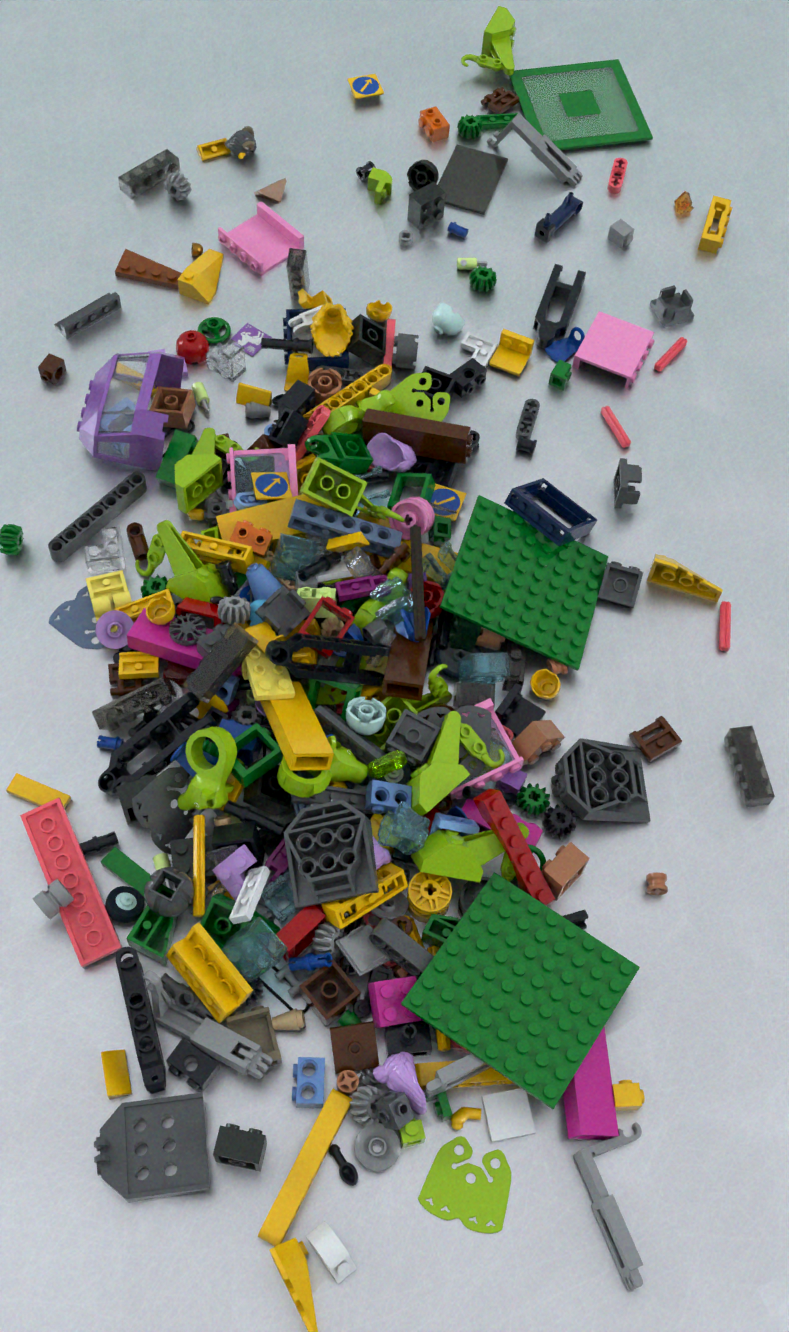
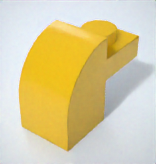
M304 289L298 291V302L303 309H314L327 302L333 305L332 299L323 290L313 297Z

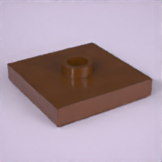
M373 1021L330 1028L335 1074L341 1073L344 1070L357 1071L379 1066Z

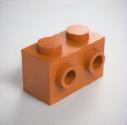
M436 106L420 111L419 126L424 129L427 137L432 142L449 137L450 124Z
M243 520V522L237 521L229 541L252 546L253 554L265 559L273 540V535L270 534L271 531L262 527L259 530L253 527L254 524Z

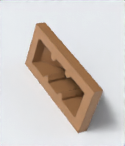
M286 178L254 192L255 196L281 202L287 182Z

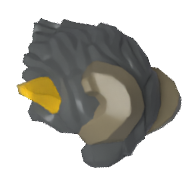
M250 126L237 131L224 143L239 159H243L249 152H255L257 148L254 131Z

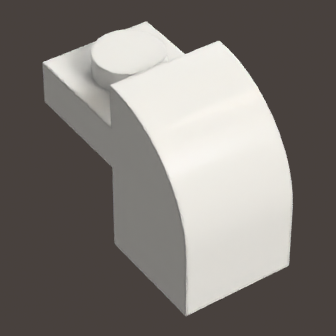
M325 1221L306 1235L314 1251L324 1262L338 1284L357 1269L349 1256L350 1254Z

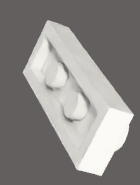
M267 866L248 871L229 917L233 924L251 921L270 874Z

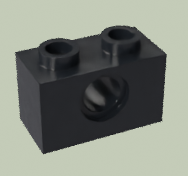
M471 358L449 375L457 377L455 393L462 398L466 394H470L477 386H481L486 380L487 369L474 358Z
M183 1038L166 1060L169 1066L168 1070L176 1077L180 1075L187 1079L186 1083L195 1090L200 1088L204 1091L220 1069L219 1063ZM196 1062L198 1066L194 1071L186 1070L188 1063Z

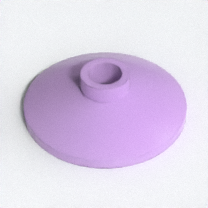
M108 611L96 623V636L100 643L108 648H122L128 644L127 633L134 623L122 611ZM113 625L117 626V631L111 632Z

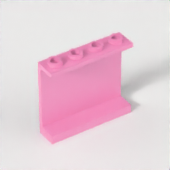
M262 201L257 204V214L231 231L226 232L221 227L218 228L219 242L260 275L265 274L304 248V235Z
M599 311L574 356L572 367L579 369L583 361L627 378L625 388L628 389L630 383L635 382L637 377L636 371L640 372L642 368V360H646L648 356V348L651 349L655 340L652 339L654 332Z

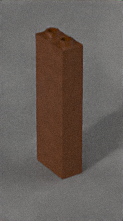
M367 408L363 417V439L366 446L378 433H387L392 438L411 446L415 455L460 464H466L467 459L472 456L473 447L470 446L472 445L473 435H470L471 427Z
M397 612L395 625L404 621L401 612ZM434 618L429 619L426 640L422 641V643L410 641L398 633L394 625L382 695L422 701Z

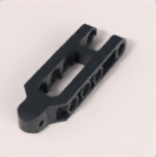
M559 264L554 265L533 326L534 331L538 335L536 343L539 347L547 348L555 340L565 337L585 280L586 272L578 270L572 286L558 282L563 266ZM554 294L568 298L561 319L556 323L545 319L547 308L549 309L551 298Z
M295 633L286 641H270L266 646L265 655L273 664L285 666L296 678L382 686L385 675L373 670L359 669L362 655L372 657L377 655L389 656L391 647L378 642ZM303 647L316 648L319 651H322V649L334 650L336 653H340V651L346 652L343 667L294 662L292 654L303 649Z
M194 692L184 694L112 752L109 767L99 777V789L113 796L118 794L116 787L124 782H133L145 775L159 774L172 763L170 761L172 755L183 743L188 741L193 733L204 728L215 727L217 722L211 714L203 717L195 724L192 723L184 731H181L177 726L180 720L199 705L200 700ZM170 729L175 736L174 741L163 750L160 749L156 756L147 763L144 762L143 766L131 775L127 770V763Z
M123 947L115 956L144 1086L149 1094H154L166 1090L165 1062L148 989L146 988V981L143 978L142 965L136 950L131 947ZM123 955H133V957H127L121 962V958Z

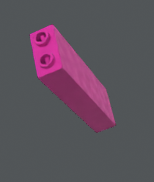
M146 608L142 610L127 633L128 648L199 670L204 664L213 667L197 652V644L184 646L175 643L171 639L169 634L171 621L165 625H156L150 622L146 616ZM206 628L207 635L213 632L212 629ZM193 637L187 638V641L194 640ZM242 663L227 673L237 677L239 675L242 676Z
M603 1027L563 1093L568 1139L608 1140L619 1136L605 1027Z

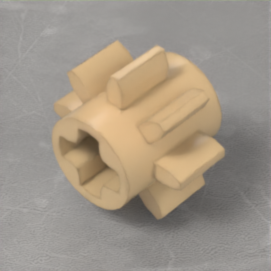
M337 616L335 618L327 617L321 623L323 628L320 630L322 636L337 637L344 626L343 622L339 621Z

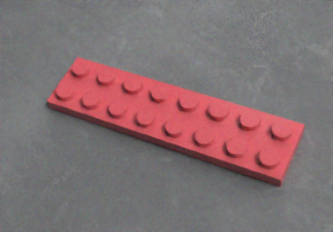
M56 798L20 815L48 885L55 879H58L75 899L66 907L61 906L59 913L81 967L84 968L123 948L61 799Z

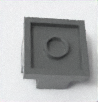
M675 285L660 290L657 299L651 300L650 306L664 328L693 320L694 313L691 310L693 298L687 289L683 290L681 295L680 293H675Z
M620 458L614 476V508L620 509L623 504H637L640 497V491H635V486H628V483L642 482V468L639 465L627 464V459Z
M284 585L255 611L263 622H267L277 636L284 635L285 637L310 614L304 607L306 602L294 589L289 591Z

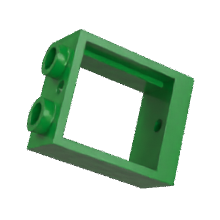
M398 473L387 508L392 510V507L400 502L404 486L423 487L420 497L430 503L436 486L432 474Z
M309 679L308 685L310 688L306 696L314 711L318 707L316 702L321 682L347 691L342 715L336 713L346 721L348 703L354 698L361 697L363 685Z
M258 723L234 738L237 751L257 737L272 751L247 770L237 759L235 760L231 774L244 788L279 764L283 758L278 742L274 741L271 738L270 732L265 727L262 728Z

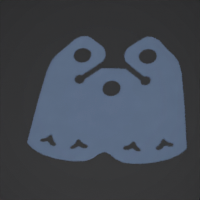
M85 586L78 591L75 600L62 603L49 618V624L82 648L101 649L104 647L100 641L97 644L91 642L93 637H97L96 632L88 634L84 632L85 630H95L96 623L92 622L95 614L88 587Z

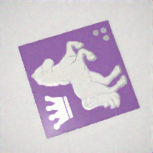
M247 323L228 342L253 357L261 349V339L272 337Z

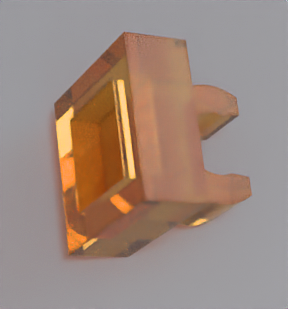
M686 191L674 201L676 211L679 214H683L685 211L691 212L694 209L691 206L690 194Z

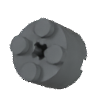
M398 333V336H394L393 347H397L396 353H393L392 364H395L396 368L415 369L416 366H412V364L417 360L418 342H415V339H418L419 335Z

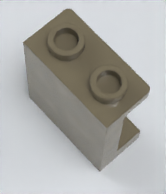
M256 1006L250 1012H234L229 1015L230 1017L226 1018L228 1029L260 1045L262 1052L273 1059L271 1065L265 1063L268 1067L282 1063L269 1007ZM236 1049L235 1052L233 1051L235 1056L244 1060V1056L240 1057L238 1055L239 1050Z

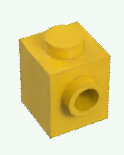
M621 1080L619 1084H612L616 1111H634L642 1107L645 1098L644 1091L640 1089L639 1083H632V1080Z

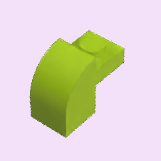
M373 167L368 176L367 190L375 192L374 203L381 204L387 195L391 196L392 177L388 172Z

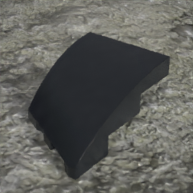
M415 455L417 461L411 467V473L432 474L435 484L448 488L452 487L459 463Z

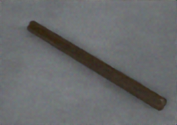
M414 524V526L410 527L414 639L422 643V641L426 640L421 527Z

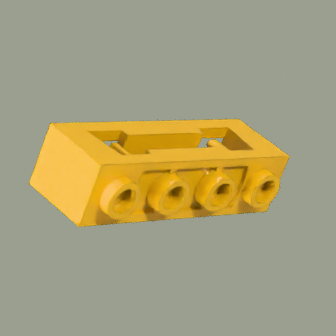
M713 195L698 250L716 254L718 248L722 247L723 238L727 230L724 227L728 225L733 208L730 207L731 200ZM720 217L717 231L710 230L713 218L719 219Z
M182 531L180 534L203 564L212 563L216 565L222 561L231 560V567L234 572L246 574L247 568L255 562L252 546ZM194 539L202 540V544L201 541L195 543ZM237 549L242 550L241 554L237 553Z
M391 862L382 865L376 870L378 893H370L321 904L326 920L341 930L408 888L404 870ZM347 912V913L350 914L351 916H349V917H347V918L345 919L344 913Z

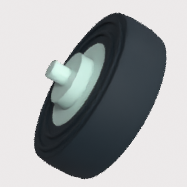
M128 886L114 888L108 894L105 902L108 915L121 923H130L137 920L141 916L145 905L141 893Z

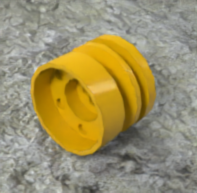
M419 872L413 876L407 893L408 911L413 918L419 922L427 923L431 914L446 915L452 896V887L448 878Z

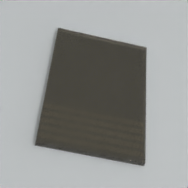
M456 145L438 183V186L446 192L445 204L484 215L507 165L508 158Z

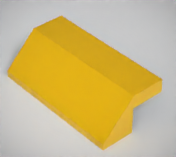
M199 922L192 926L185 938L173 944L166 954L169 961L219 1024L243 1004L253 992L251 986Z

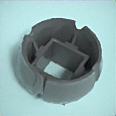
M164 867L155 871L150 876V881L146 882L144 888V898L148 907L155 913L159 912V915L163 917H175L185 912L189 907L188 903L192 902L194 896L191 878L184 871L179 872V869L175 867ZM165 878L179 885L171 899L157 892Z

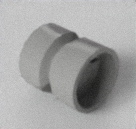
M55 879L47 886V891L42 890L33 898L37 906L50 920L60 912L61 906L66 907L75 900L58 879Z

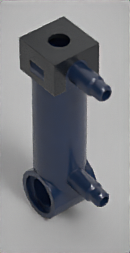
M569 192L563 203L552 214L547 213L545 218H542L536 224L534 236L548 243L554 237V232L570 217L578 215L583 207V201L574 197L573 192Z

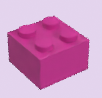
M416 976L367 983L375 1028L422 1021L420 1017L401 1005L403 999L416 983Z

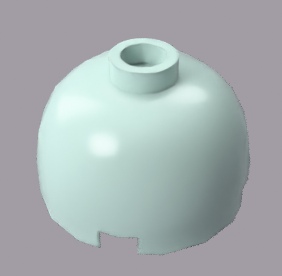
M440 303L436 307L432 315V322L435 326L434 330L439 335L452 336L463 328L465 322L458 312L456 314L451 311L453 308L445 303Z
M357 697L349 701L346 709V722L352 731L361 735H372L382 728L386 719V707L383 703L374 698L371 701L365 700V697Z

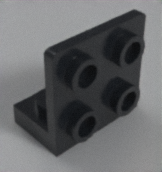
M515 683L495 713L501 724L512 730L513 734L518 737L532 721H540L546 711L523 698V695H521L522 686Z

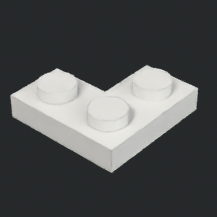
M467 332L461 342V348L474 352L471 358H474L485 368L498 347V343Z

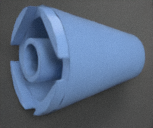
M254 563L247 568L246 576L254 600H267L283 586L262 564Z

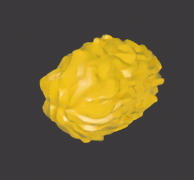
M327 302L312 317L313 323L310 325V328L312 329L311 334L316 349L325 357L330 355L333 358L335 355L339 357L346 350L353 335L352 330L354 327L352 320L348 317L346 310L341 304L332 305Z

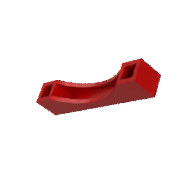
M489 788L475 797L473 800L482 818L495 833L511 861L517 877L518 888L544 905L555 900L501 791Z

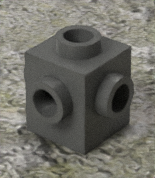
M226 502L207 503L204 519L208 521L209 528L218 526L216 516L230 513L229 509H226Z
M391 1090L384 1093L382 1099L375 1103L378 1117L386 1129L400 1130L415 1118L410 1107V1101L405 1093Z

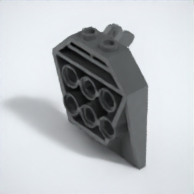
M580 738L556 763V775L551 777V783L557 785V787L553 788L552 794L560 796L561 801L573 810L580 819L649 823L651 821L640 748Z
M332 799L328 803L323 804L314 803L309 805V807L302 808L284 832L295 908L298 910L341 899L378 893L371 821L362 812L342 799ZM352 833V836L346 840L347 835ZM332 838L331 842L326 844V841ZM312 842L311 846L306 849L307 844ZM355 857L354 861L348 864L349 860ZM334 862V865L328 869L329 864ZM314 866L313 870L308 873L309 868Z
M203 1093L121 1103L100 1128V1137H96L94 1142V1148L100 1151V1154L94 1157V1162L97 1163L98 1176L101 1175L104 1182L129 1203L210 1189ZM166 1118L174 1119V1124L170 1128L162 1127V1123ZM138 1122H146V1128L143 1131H135V1126ZM167 1142H175L174 1150L171 1152L164 1151V1145ZM140 1145H146L148 1147L147 1152L142 1156L136 1155V1149ZM169 1165L177 1166V1171L173 1176L165 1175V1170ZM141 1169H148L149 1175L146 1179H137V1174Z

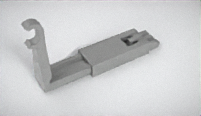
M520 113L500 133L495 131L493 136L497 141H493L492 138L487 140L489 146L496 147L513 129L532 148L530 151L562 183L567 181L571 186L575 187L583 177L577 166L545 134L542 136Z
M150 970L144 974L143 978L150 982L146 988L151 991L153 1015L156 1023L188 1039L200 1051L246 1076L250 1074L257 1079L262 1078L263 1073L261 1071L266 1072L268 1069L265 1063L271 1065L273 1059L262 1052L260 1045L207 1017L203 1020L186 1010L178 1008L164 990L160 977ZM236 1049L239 1050V1051H238V1055H239L240 1057H241V1056H244V1057H245L244 1060H242V1059L238 1058L237 1056L231 1054L232 1051L235 1052Z
M471 1053L437 1070L435 1079L426 1085L425 1095L431 1098L491 1067Z
M637 1122L632 1125L635 1133L633 1136L626 1137L623 1134V1130L619 1128L618 1137L589 1146L574 1154V1158L594 1202L591 1205L592 1210L628 1290H634L643 1285V1280L638 1270V1267L643 1266V1263L613 1194L609 1196L593 1158L640 1138L642 1130Z

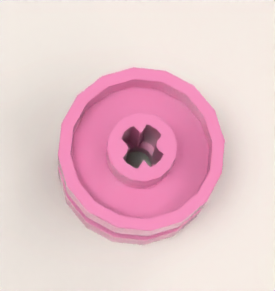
M412 496L398 502L391 510L402 516L405 520L404 522L389 518L391 529L403 532L402 539L410 540V527L417 524V526L421 527V536L426 534L434 524L435 513L427 500Z

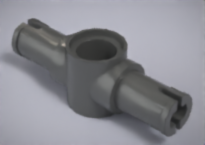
M167 973L160 978L163 988L172 995L178 1008L182 1010L188 1009L192 1013L196 1012L204 1019L206 1017L211 1020L214 1019L190 986L187 987L183 983L180 984ZM185 993L191 996V1003L185 1001Z

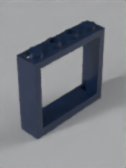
M286 309V318H283V327L287 326V329H283L284 339L292 340V327L289 326L288 321L300 313L311 309ZM284 350V352H288V354L284 355L285 365H288L290 354L293 353V350ZM345 350L341 353V357H308L309 371H314L316 367L321 365L349 369V351Z
M544 478L512 488L504 504L558 546L588 535L597 522L595 517ZM537 496L574 526L567 528L530 498Z

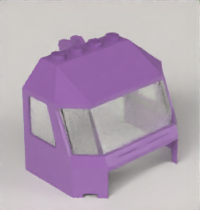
M160 351L117 353L95 373L94 380H90L89 383L90 394H86L85 397L86 407H82V421H78L77 425L79 440L92 457L158 472L162 463L166 434L162 430L164 422L168 423L169 415L147 409L153 388L157 389V386L158 388L159 386L181 388L185 357Z

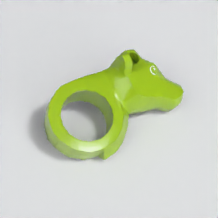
M382 390L375 396L357 401V407L347 405L337 408L330 413L328 420L322 427L324 435H330L331 432L355 434L363 428L362 420L367 408L389 412V409L395 403L394 397L389 390Z
M397 567L391 569L387 575V584H390L391 591L383 595H371L372 599L367 600L357 611L352 624L354 623L360 628L362 636V628L377 618H381L385 622L389 614L397 615V612L402 610L401 605L407 594L406 583L409 576L404 570Z
M222 727L204 728L193 733L186 743L187 761L196 774L186 791L177 800L178 807L184 811L221 808L228 802L227 794L234 789V785L226 783L237 756L235 740ZM206 737L213 740L218 747L219 759L216 765L210 764L203 755L202 747Z
M332 735L327 738L334 752L330 770H305L314 776L312 779H305L289 770L283 756L277 773L279 785L288 793L298 797L309 798L324 791L330 781L362 783L367 777L368 766L358 761L352 751L343 747L336 741L335 736Z

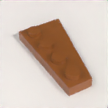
M125 249L115 270V276L177 290L179 289L178 278L182 274L128 249Z

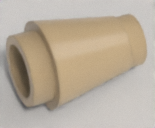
M295 1008L272 1017L273 1029L300 1030V1028L305 1027L303 1010Z

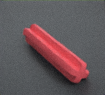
M680 337L655 363L654 369L658 372L662 371L686 346L687 339Z
M609 406L602 407L601 414L623 448L629 447L631 440Z
M723 601L720 605L719 649L726 652L730 649L731 603Z

